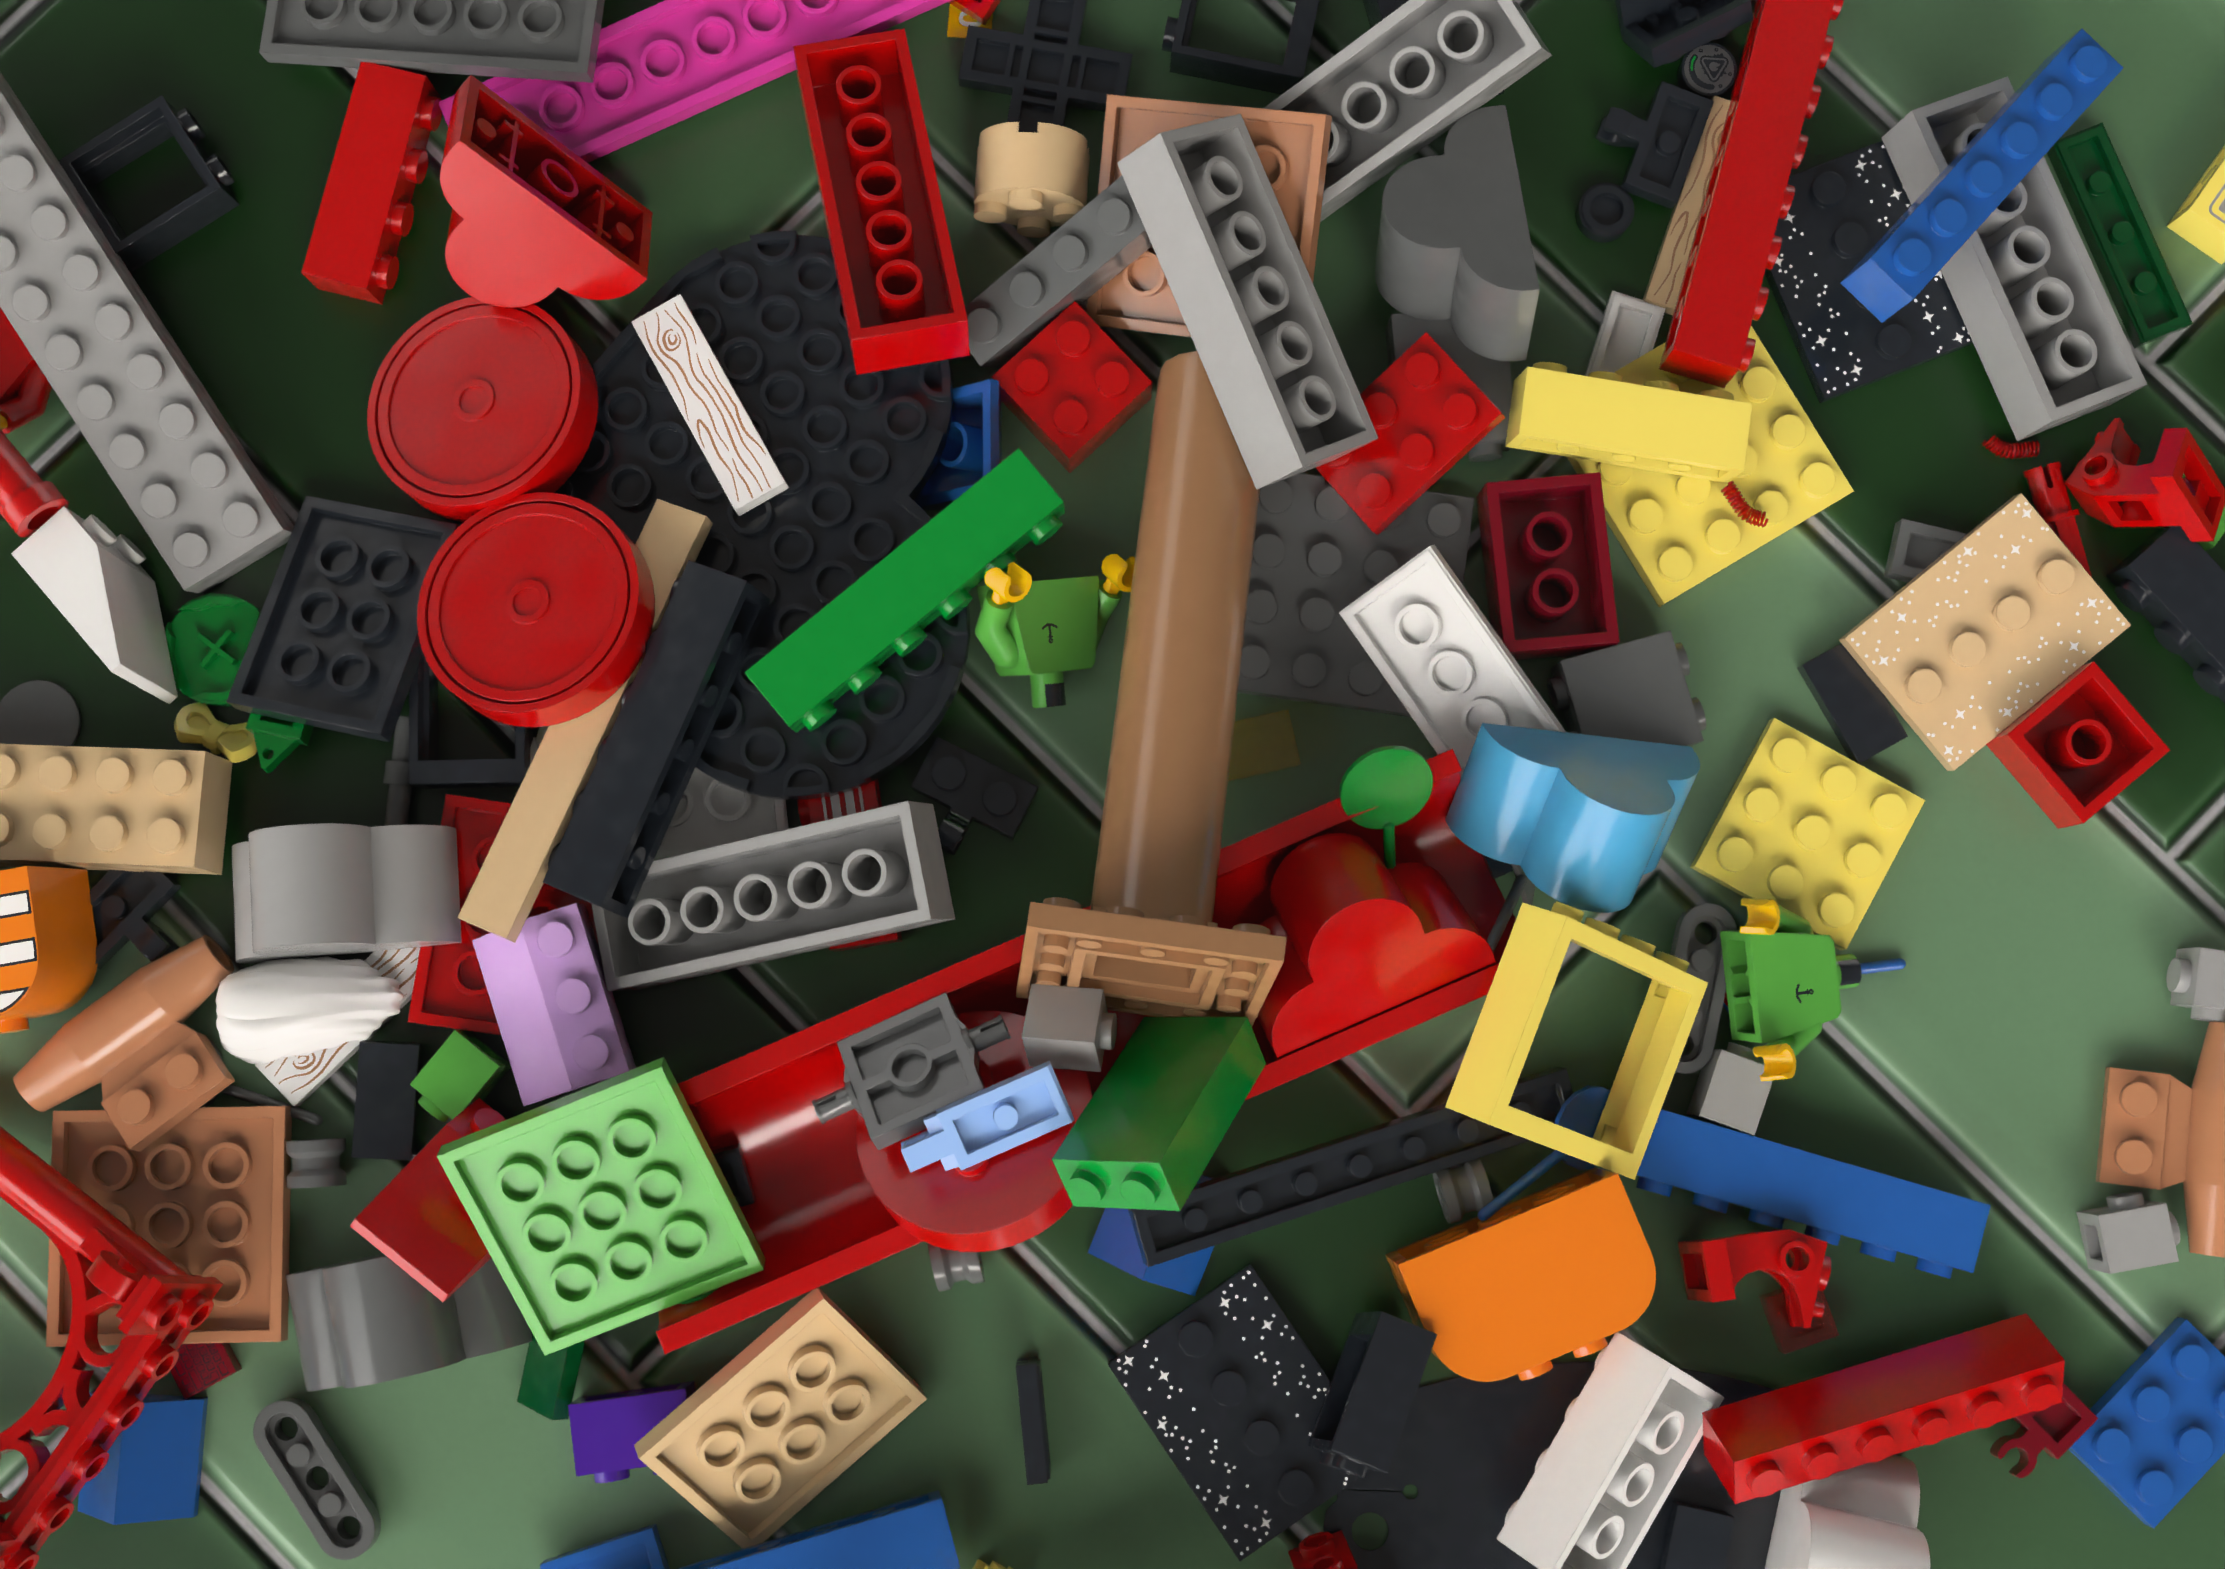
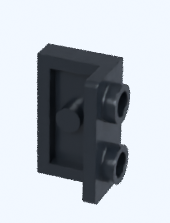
M1615 0L1622 41L1654 68L1662 64L1672 63L1681 58L1683 54L1711 40L1723 38L1733 29L1753 20L1751 0Z

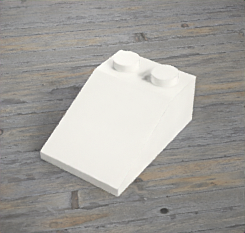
M63 506L11 554L112 673L170 704L178 695L155 581L140 565L146 557L127 537L122 534L116 537L94 515L91 514L84 520Z

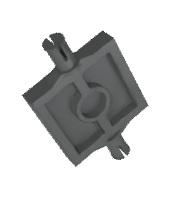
M943 993L838 1041L837 1045L845 1065V1087L817 1100H812L815 1112L820 1122L824 1124L828 1120L855 1109L864 1119L871 1141L878 1150H881L927 1129L923 1119L936 1113V1109L985 1089L986 1087L979 1072L980 1057L978 1052L1003 1040L1010 1039V1033L1001 1014L968 1030L959 1020L947 993Z

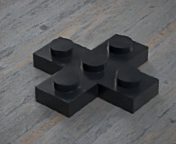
M1030 0L1023 35L968 25L958 78L959 86L1012 95L1007 122H1019V132L1037 133L1038 122L1064 127L1068 105L1105 112L1107 94L1126 96L1133 54L1080 45L1088 0Z

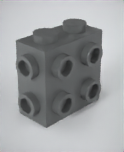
M1671 630L1561 660L1551 668L1553 677L1547 679L1548 693L1555 711L1563 710L1569 729L1567 733L1689 747L1704 741L1701 731L1706 729L1705 713L1697 697L1691 698L1685 679V676L1690 674L1687 653L1680 642L1674 643Z

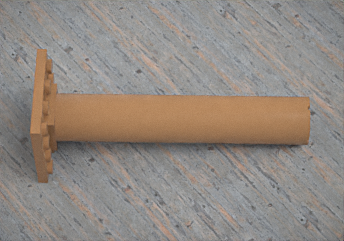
M1197 351L1178 354L1165 361L1158 376L1091 909H1081V905L1078 902L1059 897L1046 898L1043 900V903L1030 902L1016 997L1029 999L1031 984L1103 989L1108 1010L1156 1017H1248L1252 1027L1283 965L1286 937L1270 935L1271 931L1268 928L1256 924H1237L1232 929L1218 928V923L1213 922L1260 489L1256 490Z

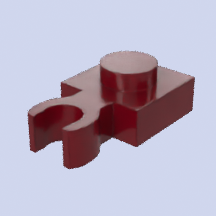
M2063 1383L2062 1403L2052 1405L2042 1411H2033L2014 1417L2013 1419L2020 1427L2013 1434L2004 1435L1992 1444L1990 1453L1992 1456L2002 1459L2011 1448L2017 1447L2020 1459L2008 1472L2017 1478H2024L2035 1468L2038 1454L2042 1450L2050 1457L2058 1460L2097 1421L2098 1417Z

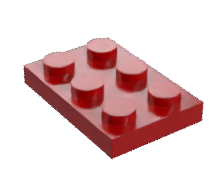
M1425 332L1360 393L1378 439L1315 468L1370 530L1378 536L1506 417L1434 339Z

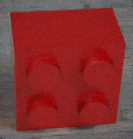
M1076 301L1069 305L992 376V379L999 381L1001 401L1069 473L1076 469L1150 401L1152 397L1153 382Z
M2094 661L2082 665L1986 744L2058 829L2085 823L2170 751L2168 746Z

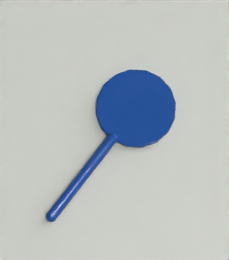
M1586 1086L1574 1092L1562 1105L1555 1124L1593 1138L1610 1090L1601 1086ZM1554 1150L1478 1212V1218L1481 1221L1488 1220L1561 1160L1578 1170L1593 1169L1596 1165Z

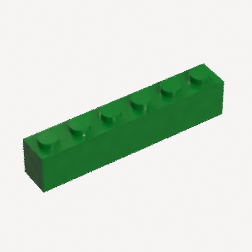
M1018 448L749 668L745 674L793 731L797 733L804 727L809 732L814 731L835 714L837 709L833 703L851 689L854 694H858L874 683L882 674L878 666L892 654L897 652L900 657H903L919 646L927 637V633L923 629L937 617L942 615L945 620H948L965 608L973 599L969 591L984 580V576L989 569L998 567L1007 573L1009 563L1018 562L1014 554L1032 540L1038 546L1055 534L1063 525L1059 517L1065 513L1064 501Z

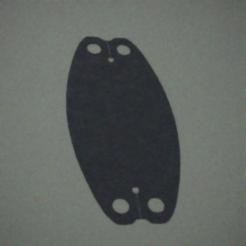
M1595 1362L1552 1363L1553 1368L1550 1371L1523 1381L1519 1379L1518 1374L1494 1382H1480L1458 1377L1418 1388L1388 1473L1370 1470L1366 1479L1358 1478L1344 1488L1403 1491L1406 1485L1412 1484L1418 1489L1417 1496L1410 1500L1404 1496L1403 1492L1341 1490L1337 1493V1500L1326 1510L1323 1532L1333 1534L1342 1530L1358 1569H1538L1496 1538L1505 1524V1517L1509 1508L1520 1499L1535 1473V1465L1539 1456L1550 1447L1565 1421V1413L1568 1406L1580 1395L1594 1371ZM1679 1368L1723 1396L1724 1399L1719 1407L1774 1391V1389L1722 1375ZM1702 1436L1626 1569H1660L1673 1501L1733 1515L1735 1520L1725 1569H1765L1781 1490L1766 1497H1757L1735 1504L1704 1455ZM1363 1513H1376L1383 1517L1388 1525L1389 1533L1387 1540L1378 1549H1362L1352 1538V1525L1356 1518Z

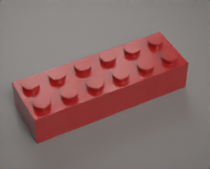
M905 28L793 46L802 104L856 375L970 356L968 319Z

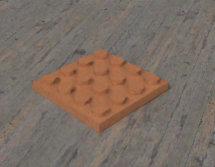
M1107 94L1098 195L1122 175L1117 162L1159 133L1241 114L1313 283L1332 115ZM1152 246L1087 300L1086 313L1099 326L1191 337Z
M291 1106L198 1108L141 1152L128 1148L105 1110L53 1111L51 1166L186 1273L202 1277H216L223 1283L212 1300L214 1306L208 1318L199 1327L191 1330L182 1344L281 1342L288 1340L289 1294L285 1275L289 1274L291 1188H286V1176L291 1172V1157L286 1153V1141H291L292 1136ZM49 1238L46 1347H66L72 1318L71 1284L64 1260L55 1244ZM98 1289V1295L104 1293ZM117 1304L98 1315L97 1338L100 1346L120 1345L121 1340L126 1336L118 1329L122 1321L115 1316L122 1305Z

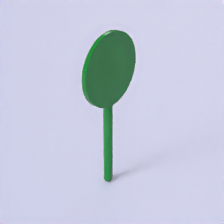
M1394 745L1379 747L1360 756L1351 764L1342 778L1339 797L1347 816L1372 809L1351 820L1366 828L1383 829L1384 865L1387 869L1396 866L1395 826L1410 820L1425 806L1432 792L1433 775L1422 755L1408 747Z

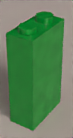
M1144 1017L1052 1158L1073 1206L1181 1211L1266 1065L1248 1017Z

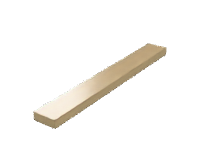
M660 499L656 500L635 544L647 563L654 585L655 617L651 634L658 629L669 605L670 591L674 582L682 576L688 560L696 561L713 525V522L705 515ZM645 652L628 680L604 703L578 718L548 727L457 918L509 941L516 942L543 885V880L549 869V857L565 834L573 816L574 802L578 794L585 789L597 763L599 747L602 741L610 735L622 708L623 694L626 688L634 682L646 655Z

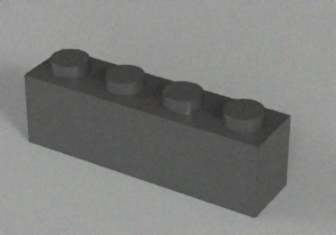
M1122 175L965 306L968 319L969 350L981 367L1002 368L1069 305L1076 301L1080 306L1152 246Z

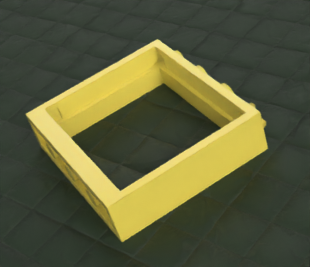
M1557 901L1553 904L1551 911L1522 902L1445 1107L1635 1180L1708 982L1686 973L1690 963L1683 959L1660 951H1656L1653 957L1656 947L1650 943L1622 934L1620 941L1617 940L1621 930L1612 925L1588 917L1584 924L1581 923L1584 912ZM1570 941L1652 979L1593 1138L1509 1106Z

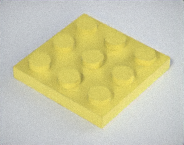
M1773 718L1768 721L1690 868L1744 898L1772 899L1776 901L1778 905L1808 920L1813 934L1830 935L1834 940L1835 948L1846 950L1925 800L1782 721Z

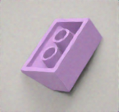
M574 903L527 918L515 943L493 933L472 940L523 1106L610 1079L636 1068L613 992L607 991L599 947L585 905Z

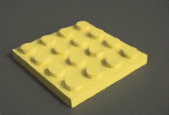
M1752 326L1750 327L1748 338L1755 339L1756 344L1750 364L1744 373L1738 371L1725 388L1659 370L1665 343L1614 373L1623 376V382L1644 385L1647 381H1668L1679 386L1678 391L1699 394L1703 390H1722L1732 393L1735 401L1752 403L1745 470L1728 482L1734 481V484H1736L1735 488H1739L1738 491H1741L1740 495H1743L1742 498H1745V501H1747L1751 508L1761 510L1762 513L1766 512L1764 522L1766 519L1769 520L1764 528L1757 525L1754 526L1753 524L1750 525V523H1746V519L1741 520V517H1737L1738 513H1734L1733 506H1730V503H1728L1729 499H1725L1726 496H1723L1725 492H1721L1728 485V482H1718L1567 457L1577 474L1600 472L1606 522L1658 607H1661L1854 492Z

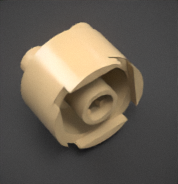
M1019 122L1000 123L984 129L980 133L977 149L973 217L985 223L1003 222L1017 225V233L1022 236L1033 238L1049 236L1051 227L1062 226L1087 205L1090 161L1087 139L1070 128L1038 122L1037 133L1019 132Z

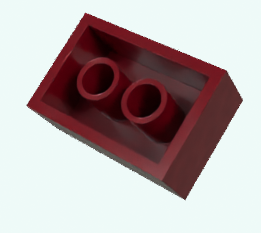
M1600 472L1486 483L1476 499L1491 626L1515 660L1582 655L1617 645L1620 641Z

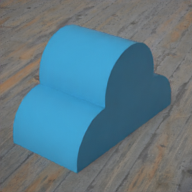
M1482 723L1445 820L1454 835L1464 844L1489 858L1508 864L1520 865L1528 879L1550 897L1581 910L1599 913L1616 912L1629 906L1642 876L1652 872L1657 867L1698 774L1700 761L1692 747Z

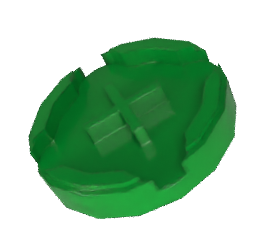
M209 593L186 602L178 609L181 612L174 617L172 623H167L164 630L176 688L183 695L207 706L230 707L231 705L226 701L261 610L257 606L232 594Z

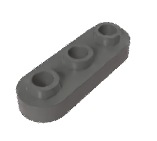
M1701 904L1687 909L1679 917L1675 927L1670 955L1690 963L1686 973L1708 982L1687 1039L1689 1042L1688 1050L1685 1054L1681 1055L1675 1073L1687 1074L1702 1069L1711 1059L1726 993L1720 931L1737 930L1732 915L1723 907L1715 904ZM1701 922L1709 925L1712 930L1711 940L1706 944L1700 943L1695 937V928Z
M283 1398L263 1408L254 1422V1441L322 1550L329 1556L339 1560L353 1559L366 1552L375 1544L381 1531L379 1512L313 1408L298 1398ZM285 1417H290L297 1423L298 1431L295 1437H289L283 1432L282 1421ZM316 1466L323 1467L328 1472L329 1481L326 1486H320L314 1481L313 1470ZM346 1516H353L359 1521L360 1532L358 1535H351L345 1530L344 1519Z

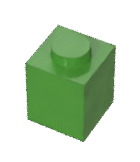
M454 1030L410 1085L422 1094L418 1103L432 1116L442 1122H446L449 1117L453 1119L476 1099L480 1098L484 1101L509 1071L511 1065L471 1031Z

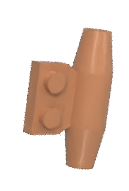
M203 935L139 968L65 1023L13 1077L16 1089L31 1107L39 1112H45L101 1083L103 1097L101 1105L128 1148L141 1152L235 1081L207 1036L183 1024L219 987V983L234 971L231 960L218 943L211 937Z
M2210 1021L2191 1088L2170 1074L2106 1067L2096 1182L2157 1190L2183 1182L2189 1252L2224 1258L2225 1022Z

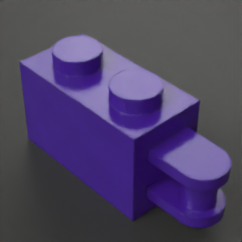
M689 1381L582 1396L568 1405L576 1477L594 1474L595 1483H608L629 1478V1469L648 1467L638 1458L634 1444L696 1392L695 1382Z

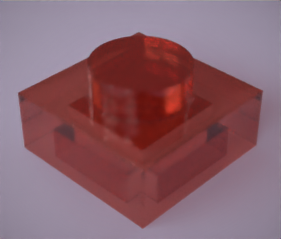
M1782 1289L1759 1296L1778 1351L1783 1354L1839 1335L1823 1291L1818 1290L1816 1302L1824 1303L1825 1305L1822 1318L1812 1317L1810 1328L1790 1327Z

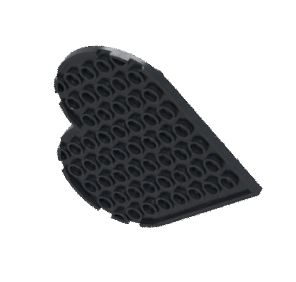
M793 230L750 235V241L733 245L720 252L718 248L706 252L673 275L633 319H637L681 294L789 488L741 516L737 514L630 322L592 365L597 382L599 406L595 431L582 461L574 473L555 493L579 498L603 511L634 544H636L657 499L705 515L713 522L695 562L746 580L771 600L697 762L696 768L716 781L744 793L773 799L807 800L834 796L875 781L909 758L930 737L953 702L963 677L970 642V610L968 604L948 620H945L942 615L937 617L923 629L927 633V637L919 646L903 657H900L897 652L892 654L878 666L882 674L874 683L858 694H854L851 689L833 703L837 709L835 714L811 732L806 727L797 733L793 731L745 674L749 668L931 520L914 499L924 488L939 462L949 434L954 406V380L950 359L856 375L830 240L818 236L798 235ZM453 521V524H457L458 526H460L462 523H464V522Z

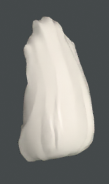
M326 956L270 960L241 969L236 973L228 975L219 983L215 1000L217 1004L216 1028L219 1031L220 1042L223 1048L230 1054L251 1064H268L279 1058L308 1056L319 1049L334 1048L348 1041L368 1039L374 1030L381 1027V1023L387 1017L400 1013L399 1002L403 999L404 995L399 991L400 981L380 976L379 970L370 967L366 961L361 959L339 960Z

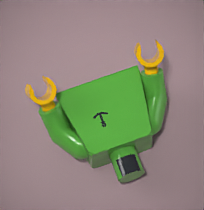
M1118 554L1106 556L1102 561L1101 568L1102 573L1107 579L1100 581L1098 576L1032 581L1030 573L1015 562L1009 563L1007 573L998 567L991 568L986 572L984 576L986 585L977 586L981 611L976 623L975 635L993 661L996 672L1000 677L1030 675L1033 708L1066 705L1063 671L1092 668L1095 664L1097 647L1109 618L1123 596L1122 591L1131 592L1135 564L1134 556L1129 557L1126 561Z
M1742 898L1741 905L1746 906L1748 911L1746 925L1740 926V931H1720L1732 1040L1767 1043L1765 1046L1753 1048L1754 1056L1763 1057L1764 1072L1762 1075H1759L1761 1081L1790 1079L1795 1075L1796 1056L1821 1033L1823 1023L1839 1017L1842 1011L1839 989L1853 988L1860 984L1862 978L1861 966L1855 955L1851 953L1835 955L1834 940L1830 935L1813 934L1808 920L1778 905L1776 901L1772 899Z

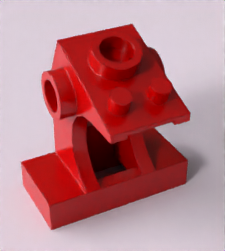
M2114 418L2104 432L2100 431L2097 433L2095 444L2086 456L2077 463L2072 474L2065 481V484L2084 512L2112 527L2181 526L2191 542L2214 541L2225 506V487L2187 427L2164 429L2154 461L2149 464L2136 466L2141 450L2137 444L2133 443L2123 428L2124 423L2121 418Z
M1775 1229L1678 1242L1687 1300L1703 1302L1736 1299L1735 1287L1746 1274L1761 1270L1771 1275L1781 1286L1785 1297L1790 1327L1810 1328L1812 1317L1822 1318L1825 1309L1824 1303L1816 1302L1818 1290L1824 1291L1830 1278L1831 1258L1825 1256L1828 1242L1790 1229ZM1787 1253H1788V1256H1789V1263H1788V1265H1787V1263H1786V1254H1787Z

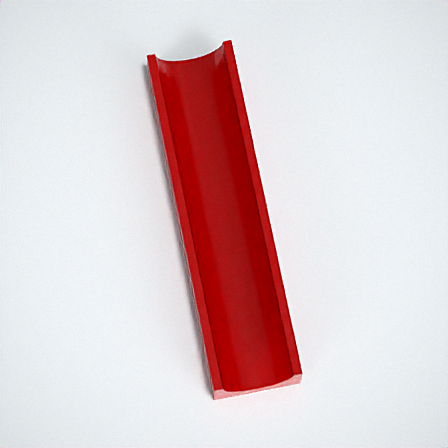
M1450 749L1426 760L1433 775V787L1430 797L1425 806L1413 818L1395 826L1396 864L1420 863L1437 870L1445 878L1487 941L1505 899L1495 879H1492L1482 854L1459 840L1445 820L1457 787L1460 784V774L1462 771L1453 749ZM1339 797L1220 850L1213 922L1218 923V928L1232 929L1237 924L1259 925L1274 916L1275 912L1271 903L1270 890L1277 868L1292 850L1317 836L1331 833H1346L1360 837L1375 849L1384 863L1383 829L1366 828L1351 820L1372 809L1347 816ZM1091 905L1088 906V907H1085V908H1083V909L1090 910V909H1091ZM1512 913L1494 952L1496 963L1281 1057H1276L1256 1018L1252 1029L1266 1065L1245 1100L1488 995L1516 921L1514 914ZM1025 934L678 1084L711 1151L740 1143L756 1197L755 1203L740 1207L766 1259L764 1270L719 1287L702 1300L690 1304H676L658 1311L659 1326L656 1334L664 1354L923 1242L907 1232L893 1219L868 1183L862 1170L857 1150V1111L852 1109L822 1124L815 1112L812 1100H817L845 1087V1065L837 1045L838 1041L943 993H947L957 1014L974 1011H1001L1026 1016L1029 999L1016 997ZM1108 1010V1013H1116L1117 1015L1116 1043L1113 1050H1104L1101 1072L1085 1071L1094 1092L1102 1083L1144 1017L1156 1016Z

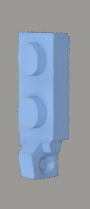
M1049 1060L936 1109V1113L923 1119L927 1131L901 1142L900 1150L910 1172L938 1160H941L945 1171L956 1167L964 1170L1072 1123L1075 1119Z

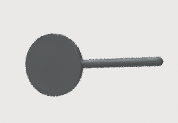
M43 680L22 683L11 689L0 702V744L74 746L81 730L79 706L74 697L65 688L55 683Z

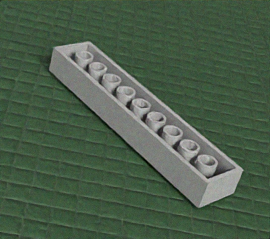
M0 71V308L183 590L204 594L287 543L294 526L121 257L113 250L72 181Z

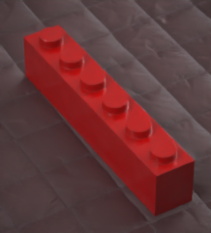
M2027 1313L1702 1412L1704 1455L1735 1504L1757 1497H1766L1779 1490L1811 1480L1824 1479L1840 1471L1869 1462H1879L1901 1452L1924 1445H1933L1946 1438L1978 1428H1988L1998 1422L2033 1411H2042L2052 1405L2062 1403L2065 1360Z

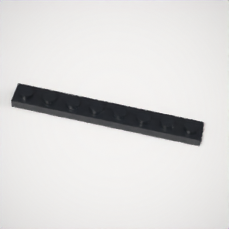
M1555 1067L1518 1079L1509 1106L1555 1124L1562 1105L1573 1094L1567 1069ZM1446 1103L1196 1184L1181 1211L1128 1209L1143 1263L1147 1267H1151L1531 1140L1446 1108Z

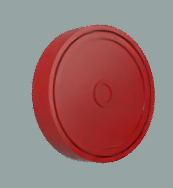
M474 297L460 299L439 307L417 321L397 340L385 356L377 371L369 395L367 427L370 444L376 460L385 474L416 502L436 515L458 522H465L480 510L503 503L521 494L537 492L555 493L568 480L582 461L595 431L599 408L597 382L593 368L581 347L543 309L534 304L509 308L490 305Z
M546 492L518 495L503 503L486 507L462 523L446 539L430 563L421 586L417 605V628L420 645L428 665L439 681L450 692L480 714L492 720L519 727H543L564 723L592 711L609 699L628 680L646 650V644L651 635L655 617V593L651 573L644 557L633 541L612 519L592 504L569 495Z
M974 1011L957 1014L959 1020L968 1030L1001 1014L1010 1033V1039L1003 1040L978 1052L980 1057L979 1072L986 1088L1033 1068L1029 1066L1022 1040L1025 1016L1001 1011ZM1053 1068L1075 1121L964 1170L956 1167L945 1171L941 1160H938L910 1172L900 1150L901 1142L927 1131V1129L878 1150L871 1141L864 1119L858 1114L856 1142L860 1164L865 1177L893 1219L907 1232L933 1246L959 1252H986L1022 1243L1052 1226L1073 1206L1052 1158L1095 1093L1086 1072L1082 1070Z

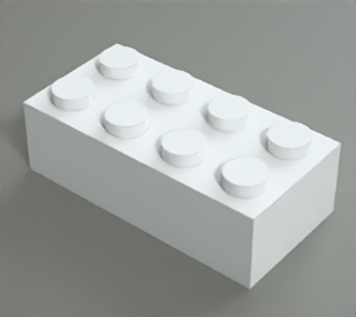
M1615 1333L1609 1345L1598 1354L1594 1371L1580 1395L1568 1406L1565 1413V1421L1550 1447L1539 1456L1535 1465V1473L1520 1499L1509 1508L1505 1517V1524L1496 1539L1538 1569H1626L1703 1436L1702 1412L1718 1408L1724 1397L1621 1333Z

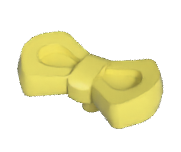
M199 702L188 704L181 708L175 718L174 729L180 743L203 744V746L210 749L212 754L218 755L223 753L232 763L245 761L253 757L257 752L254 735L246 729L247 722L229 725L218 721L206 704Z

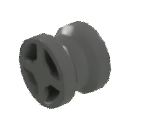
M346 1138L286 1141V1153L292 1158V1171L286 1176V1188L347 1185L346 1172L340 1167V1155L346 1150Z
M1480 1158L1465 1162L1462 1166L1456 1168H1447L1433 1173L1438 1198L1449 1224L1461 1221L1465 1213L1479 1212L1493 1200L1490 1184Z
M928 1243L933 1275L939 1292L951 1290L955 1282L964 1280L972 1284L985 1282L980 1252L952 1251Z

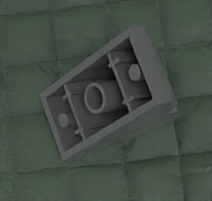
M1506 105L1489 106L1464 115L1451 127L1445 140L1443 155L1413 160L1400 167L1388 180L1382 197L1375 280L1383 298L1401 313L1423 320L1450 319L1457 337L1475 353L1498 361H1523L1527 358L1540 288Z
M383 1253L285 1275L306 1391H318L339 1386L354 1388L382 1383L439 1369L468 1358L505 1350L532 1341V1331L492 1258L444 1302L434 1296Z

